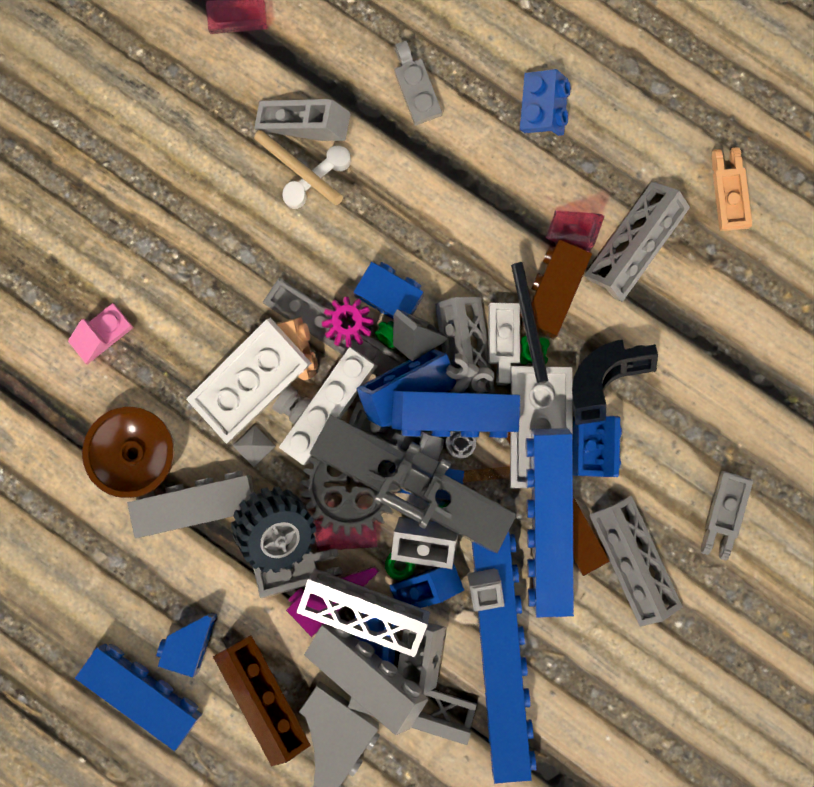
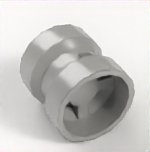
M289 385L280 394L272 409L279 414H286L289 417V421L296 424L312 400L308 397H301L298 395V390Z
M451 431L450 437L446 438V450L453 458H467L476 448V438L461 437V431Z

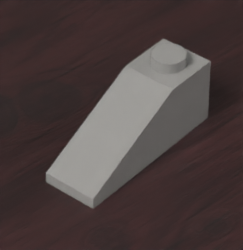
M332 99L259 101L254 129L318 141H345L350 112Z
M359 401L348 423L404 454L409 445L414 442L421 446L420 452L435 460H438L446 441L443 437L432 436L430 431L421 430V436H402V430L393 429L392 425L381 427L367 419L363 405Z

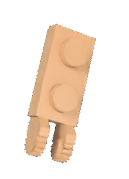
M739 147L731 148L729 155L731 169L725 170L721 149H714L711 158L714 171L713 180L719 230L749 229L752 227L746 169L743 168L741 150Z

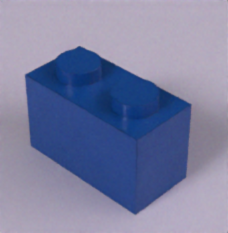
M371 262L353 292L355 298L360 299L365 304L393 320L397 309L413 315L424 297V292L420 290L421 285L409 277L403 280L394 275L396 271L383 262H380L379 265Z

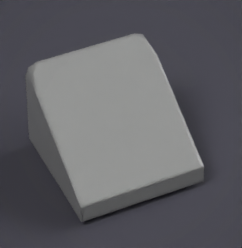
M498 569L472 572L467 575L474 612L504 607Z

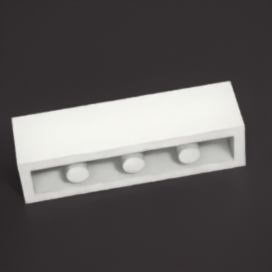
M349 347L279 448L302 465L310 463L309 458H313V456L309 453L329 416L332 415L338 419L342 418L358 395L356 388L368 381L378 365L354 348Z

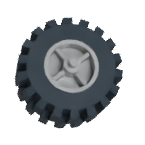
M273 487V490L269 491L268 488H263L261 493L257 495L255 492L250 494L248 501L243 500L239 504L241 510H235L233 514L235 521L231 522L233 538L243 557L253 568L257 569L259 567L261 572L267 573L272 569L273 573L280 572L281 568L284 567L286 570L293 568L292 564L295 562L299 564L304 560L302 556L309 554L311 551L309 545L315 543L316 537L313 533L316 532V525L313 522L312 516L300 498L288 489L282 491L280 487Z

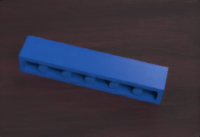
M568 428L531 429V438H526L525 441L526 457H531V469H526L527 488H532V499L526 500L527 518H532V529H527V546L532 548V559H527L528 578L533 577V588H528L527 593L528 606L534 608L536 618L574 617L572 433Z

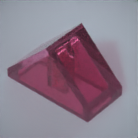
M555 210L546 238L556 243L558 240H562L590 252L596 243L605 216L596 213Z

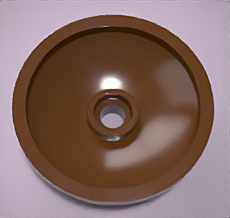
M120 407L100 416L89 428L82 448L83 465L90 480L103 492L120 498L140 497L155 490L168 476L175 454L174 441L166 424L154 413L138 407ZM133 448L138 450V456L135 459H132L129 455Z

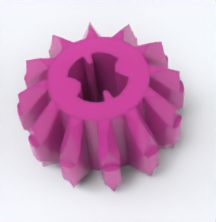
M344 297L343 306H340L338 301L334 300L332 305L335 311L325 309L324 314L330 319L323 320L322 326L330 328L325 333L327 339L336 336L334 345L337 347L341 345L344 339L348 349L349 347L352 348V339H355L358 345L363 344L360 334L368 337L371 335V331L364 326L373 325V318L365 317L370 313L369 307H363L359 310L361 306L360 299H356L351 306L349 297ZM347 317H352L354 326L351 328L348 325L349 329L343 328L341 321L343 318L347 320Z

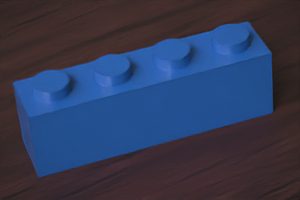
M393 391L392 428L402 430V436H421V430L432 431V436L450 437L451 431H461V437H479L480 431L489 432V437L508 438V432H519L520 395Z
M103 644L96 647L75 679L173 751H176L202 716V713L197 710L198 706L192 700L186 697L181 699L174 694L173 687L161 679L156 681L149 676V670L138 662L132 663L123 657L124 652L119 647L113 644Z

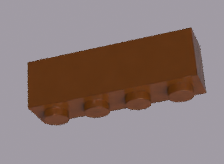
M252 635L213 656L271 767L287 763L311 746Z

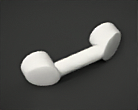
M342 146L330 147L326 153L327 158L312 171L322 178L331 169L335 171L346 170L351 164L349 151ZM301 179L299 182L292 181L286 184L282 193L285 204L292 209L301 208L307 200L305 191L311 185L304 179Z

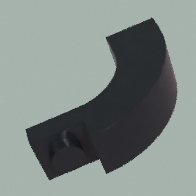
M623 339L600 346L591 352L581 362L573 378L572 409L575 425L606 421L604 390L614 380L624 376L656 372L658 361L656 344L638 345L625 349Z

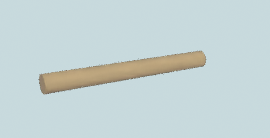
M259 130L256 132L254 139L334 205L341 203L343 196L264 131Z

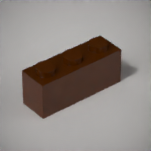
M558 240L555 248L549 246L543 259V263L548 264L544 274H537L531 287L532 290L536 291L532 300V307L539 334L553 340L558 336L592 253L562 240Z

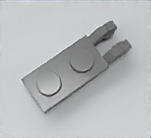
M721 471L705 527L707 531L702 540V554L709 555L713 549L716 533L725 535L719 549V558L725 561L729 559L734 540L739 535L753 484L752 479Z
M330 549L315 554L313 552L304 554L302 556L304 560L299 564L295 562L292 564L293 568L286 570L284 567L281 568L280 572L273 573L272 569L266 573L261 572L259 567L257 569L253 568L260 598L306 587L313 570L317 569L316 562L332 560L339 556L337 549ZM332 567L322 571L336 577L343 575L342 567Z

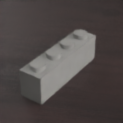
M242 471L225 474V480L213 482V478H206L195 481L196 487L184 489L183 484L165 488L166 494L155 496L154 491L146 495L136 497L135 501L127 502L134 538L233 517L235 510H241L239 504L243 500L248 501L250 499L249 495L255 492L252 476H243Z
M327 624L322 625L304 656L394 735L409 730L429 700L421 693V688L416 683L403 678L392 663L382 660L374 653V648L368 643L360 641L349 632Z

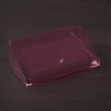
M323 520L314 521L316 525L317 551L378 547L376 520L373 522L374 531H371L367 525L363 526V534L361 536L356 531V528H352L350 536H346L343 527H341L338 534H334L333 524L324 529L321 526Z

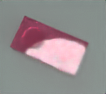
M265 0L206 1L207 22L210 34L268 29Z

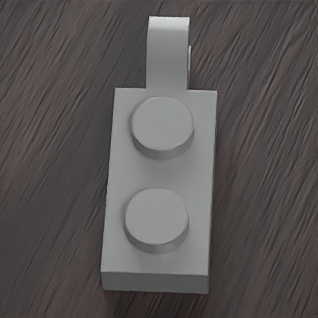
M407 41L395 44L397 49L395 51L401 66L395 68L394 73L414 125L416 126L441 117L442 110L422 59L413 62Z

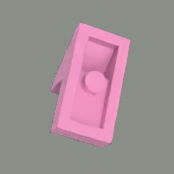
M112 303L91 321L82 319L68 342L88 365L134 327L119 308Z

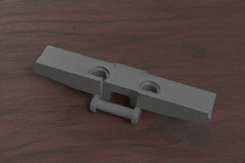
M332 415L329 416L309 453L311 456L378 491L374 499L375 503L380 504L382 502L419 522L418 526L425 529L431 519L491 552L498 553L517 514L444 475L449 469L451 462L444 458L438 462L419 451L420 445L412 442L404 454ZM388 460L394 464L395 473L392 477L384 478L378 473V464L381 461ZM392 483L428 502L426 508L422 510L388 492L390 484ZM441 489L447 491L450 495V503L443 508L438 507L435 500L437 490Z

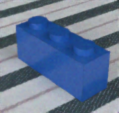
M433 349L415 361L408 360L356 388L367 419L381 427L392 425L393 391L447 392L451 390L456 384V380L446 374L447 367L450 365L448 355Z

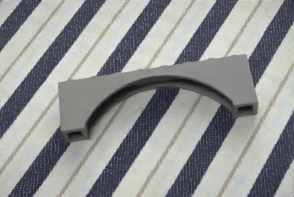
M320 681L299 711V713L306 717L314 747L315 775L313 787H345L342 783L349 774L353 777L361 766L363 760L359 757L365 748L371 750L379 739L380 734L377 733L379 722L366 713L348 708L349 701Z

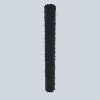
M523 262L514 263L511 265L536 382H547L549 379Z

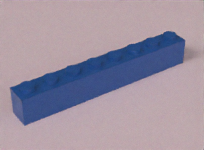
M508 531L498 553L491 552L472 542L474 572L498 569L504 599V607L478 611L494 784L532 781L531 771L536 770L535 752L529 751L528 739H533L532 720H526L525 707L531 706L529 688H523L522 676H528L526 657L520 656V645H525L523 626H518L517 614H522L520 595H515L514 583H519V572L517 564L512 565L511 553L516 552L515 534H509Z

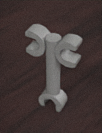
M460 353L455 355L454 362L462 367L454 368L450 365L447 367L446 374L452 379H459L450 393H464L471 382L475 391L484 393L486 385L480 382L479 379L485 378L491 382L494 379V373L491 369L485 367L478 368L474 364H469L467 357Z

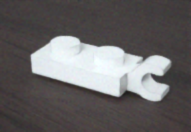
M489 303L488 364H497L496 386H508L511 384V364L520 363L519 303Z

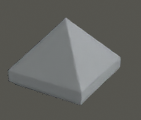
M256 425L233 445L253 467L276 447Z

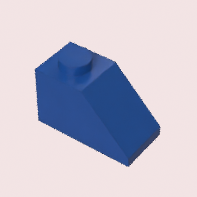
M454 563L452 569L435 567L389 585L394 599L418 608L441 603L465 591Z
M211 612L170 634L166 639H162L156 654L157 657H160L158 667L192 678L196 676L200 671L217 614Z

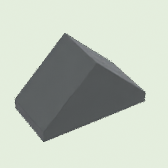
M399 309L394 313L393 346L412 362L440 346L448 338L428 321Z

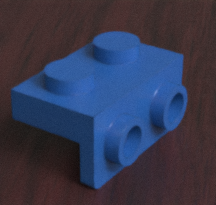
M552 69L524 74L520 130L523 133L552 131L557 136L564 135L565 126L568 123L567 97L570 95L571 86L568 78L559 70Z
M573 416V476H619V468L621 466L620 438L622 435L619 416H606V421L575 425Z

